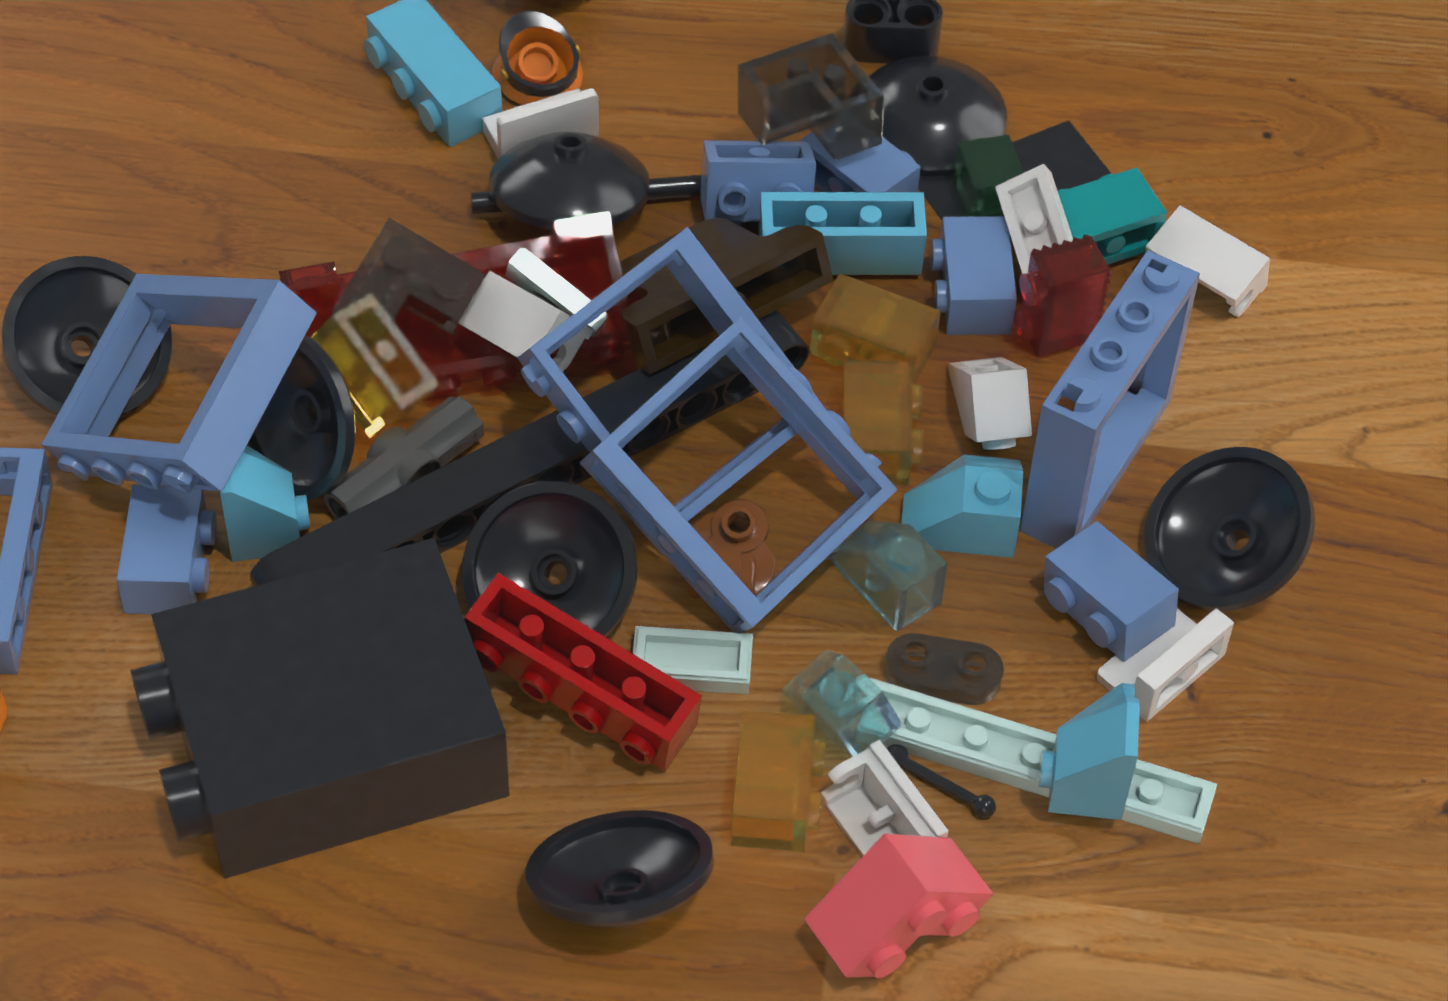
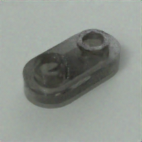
M910 633L899 636L889 645L886 652L884 673L889 684L948 702L981 705L991 701L999 693L1004 665L998 653L984 644ZM918 656L923 657L924 660L912 661L907 657ZM966 665L978 666L982 670L973 671L968 669Z

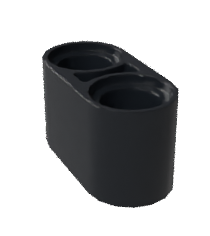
M850 0L845 10L844 52L849 58L864 63H891L915 56H936L939 49L943 15L941 5L936 0Z

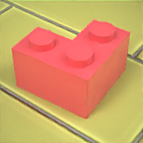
M884 833L804 920L845 977L883 978L893 973L903 964L906 959L904 952L919 936L938 935L954 937L970 929L980 917L978 910L991 898L993 892L952 838Z

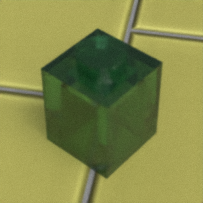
M1009 134L958 142L954 181L967 216H1004L995 186L1024 173Z

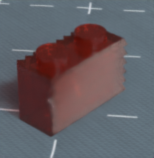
M1084 234L1082 239L1074 237L1072 242L1064 240L1061 245L1053 243L1051 248L1043 245L1041 250L1033 248L1030 254L1028 273L1021 274L1020 276L1023 304L1021 309L1015 310V327L1021 340L1029 341L1038 357L1083 345L1102 318V313L1105 312L1106 292L1109 291V277L1112 276L1108 264L1091 236Z

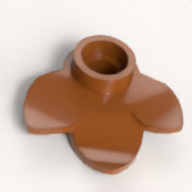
M744 499L732 500L719 507L715 513H697L688 521L754 595L774 577L776 559L765 542L769 533L768 519L763 509L756 503ZM739 518L745 519L750 523L749 528L742 533H735L729 529L731 522ZM686 581L689 595L692 598L701 597Z

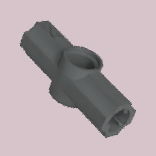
M459 396L457 398L449 397L406 430L399 426L387 429L370 446L366 460L346 474L333 491L323 496L324 504L328 507L334 519L337 520L443 467L484 436L482 421L478 418L473 406Z

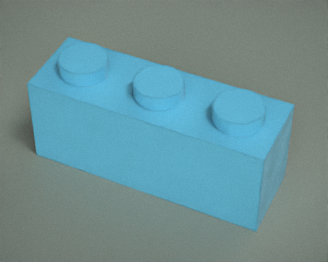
M401 0L366 16L368 39L364 41V48L370 62L375 68L382 67L391 78L393 87L399 97L403 100L409 99L417 108L420 119L426 129L430 132L436 131L449 148L483 132V117L502 112L501 86L426 0Z
M761 192L758 236H768L783 228L795 225H807L822 232L832 275H921L927 238L924 192Z

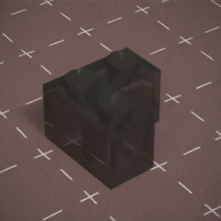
M833 33L738 64V114L762 145L810 129L836 161L882 144L884 94Z
M388 218L334 307L329 326L373 352L378 353L405 307L453 335L484 281L486 274Z

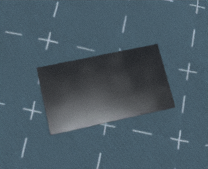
M1068 120L998 147L990 158L967 171L946 176L919 178L918 189L924 192V197L942 220L943 217L1004 216L995 186L1042 164L1051 171L1057 190L1083 185L1112 173Z

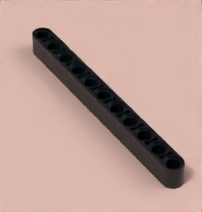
M778 310L758 319L795 369L799 370L808 359L810 353L808 344ZM709 345L652 374L639 369L582 398L609 434H612ZM725 354L621 449L629 457H632L758 393L759 390ZM556 410L270 552L254 565L250 572V581L253 586L432 538H435L441 554L468 540L481 515L506 493L518 487L536 482L560 481L577 485L591 478L592 476L580 464L590 452L581 441L575 443L564 433L557 422L556 416L559 412Z

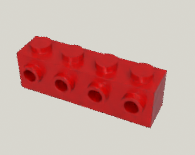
M497 573L464 617L483 669L490 672H496L497 670L516 680L521 690L532 699L541 703L550 701L568 712L570 719L581 729L592 734L601 732L619 743L621 750L639 764L649 765L652 763L661 770L666 771L697 726L702 695L500 573Z

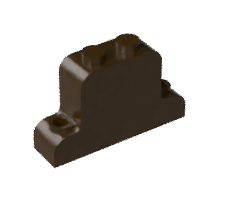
M725 218L707 219L689 227L690 231L757 319L834 281L823 233L810 226H790L768 236H757ZM677 234L622 260L616 267L618 279ZM666 265L624 297L626 309L623 312V319L637 367L648 374H652L711 344L719 337V334Z

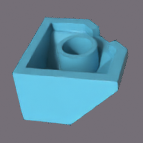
M246 445L225 487L220 492L232 562L260 559L270 552L300 538L299 530L311 529L307 496H295L292 473Z
M964 454L906 492L903 498L899 547L1014 558L1022 503L1023 468L1020 460Z
M1119 684L1061 725L1057 730L1053 752L1042 750L1039 787L1049 788L1048 812L1122 820L1138 758L1140 702L1135 697L1134 684Z

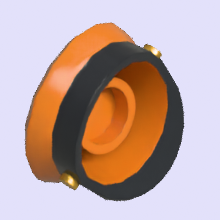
M537 11L520 12L506 21L500 32V54L494 61L492 76L501 86V91L510 100L525 105L582 86L583 70L579 60L580 48L578 44L573 42L566 29L558 21L549 15Z

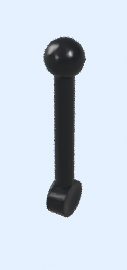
M894 744L887 748L902 770L905 769L972 806L974 814L978 817L989 818L995 813L996 803L991 796L986 794L977 796L908 758L907 749L901 745Z

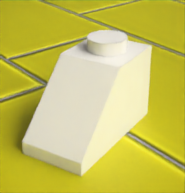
M1003 357L948 363L951 384L964 433L967 437L975 442H982L983 449L994 450L1016 446V438L1032 436L1026 368Z

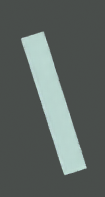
M870 678L852 725V737L871 743L880 740L887 748L898 744L905 747L910 755L1049 797V788L1039 787V769L1042 750L1053 752L1056 734ZM1137 759L1122 820L1200 844L1217 783Z

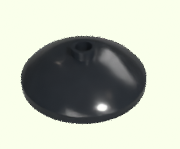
M937 56L904 58L878 68L859 86L852 106V114L861 121L871 124L879 135L900 151L907 152L921 166L920 177L952 175L980 165L1000 147L1007 124V110L1003 97L987 77L961 62Z
M578 132L552 133L523 141L503 154L494 163L489 175L490 195L503 212L531 226L558 231L595 230L623 222L642 209L648 199L650 178L646 167L630 151L612 141Z
M73 256L43 265L25 278L18 286L3 316L1 346L6 366L20 390L36 405L56 416L58 415L136 275L135 272L108 259L91 256ZM171 326L166 331L120 416L133 411L144 403L163 380L172 352ZM76 340L85 342L89 346L90 354L88 356H78L73 352L71 343Z
M305 335L247 446L291 472L295 496L306 495L307 500H311L333 491L344 479L355 448L356 416L349 387L339 367L317 342Z
M1228 447L1205 453L1177 470L1165 482L1154 498L1146 519L1144 531V545L1148 563L1179 589L1178 600L1192 607L1213 611L1215 608L1219 611H1232L1254 605L1281 589L1295 575L1304 562L1310 549L1315 529V513L1312 498L1308 488L1297 472L1283 459L1270 452L1251 447ZM1249 538L1248 543L1243 548L1234 550L1239 540Z
M560 481L536 482L518 487L506 493L481 515L465 547L462 580L470 609L497 573H500L606 637L619 624L631 604L637 583V554L632 535L624 520L603 498L584 487ZM564 564L567 568L566 579L560 584H552L549 577L551 569L555 565Z
M619 811L575 822L549 836L529 857L525 876L532 900L540 908L553 916L569 923L588 927H627L661 917L689 901L709 879L714 867L712 842L707 833L699 825L684 817L659 811Z

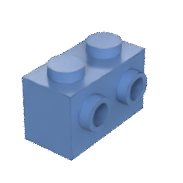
M703 140L700 201L705 220L725 218L737 225H742L744 221L759 222L761 192H814L816 161L810 142Z

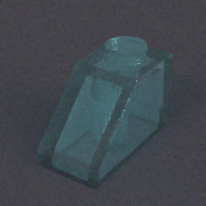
M870 520L858 527L827 556L896 632L942 603L948 563L910 524Z
M824 650L782 689L785 695L849 757L865 751L869 748L870 744L878 740L883 743L903 725L884 692L845 655Z

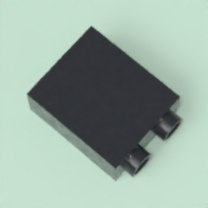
M435 538L151 614L161 662L130 670L138 704L149 741L180 732L182 734L189 761L159 770L174 829L179 842L211 833L224 879L510 796L506 731Z

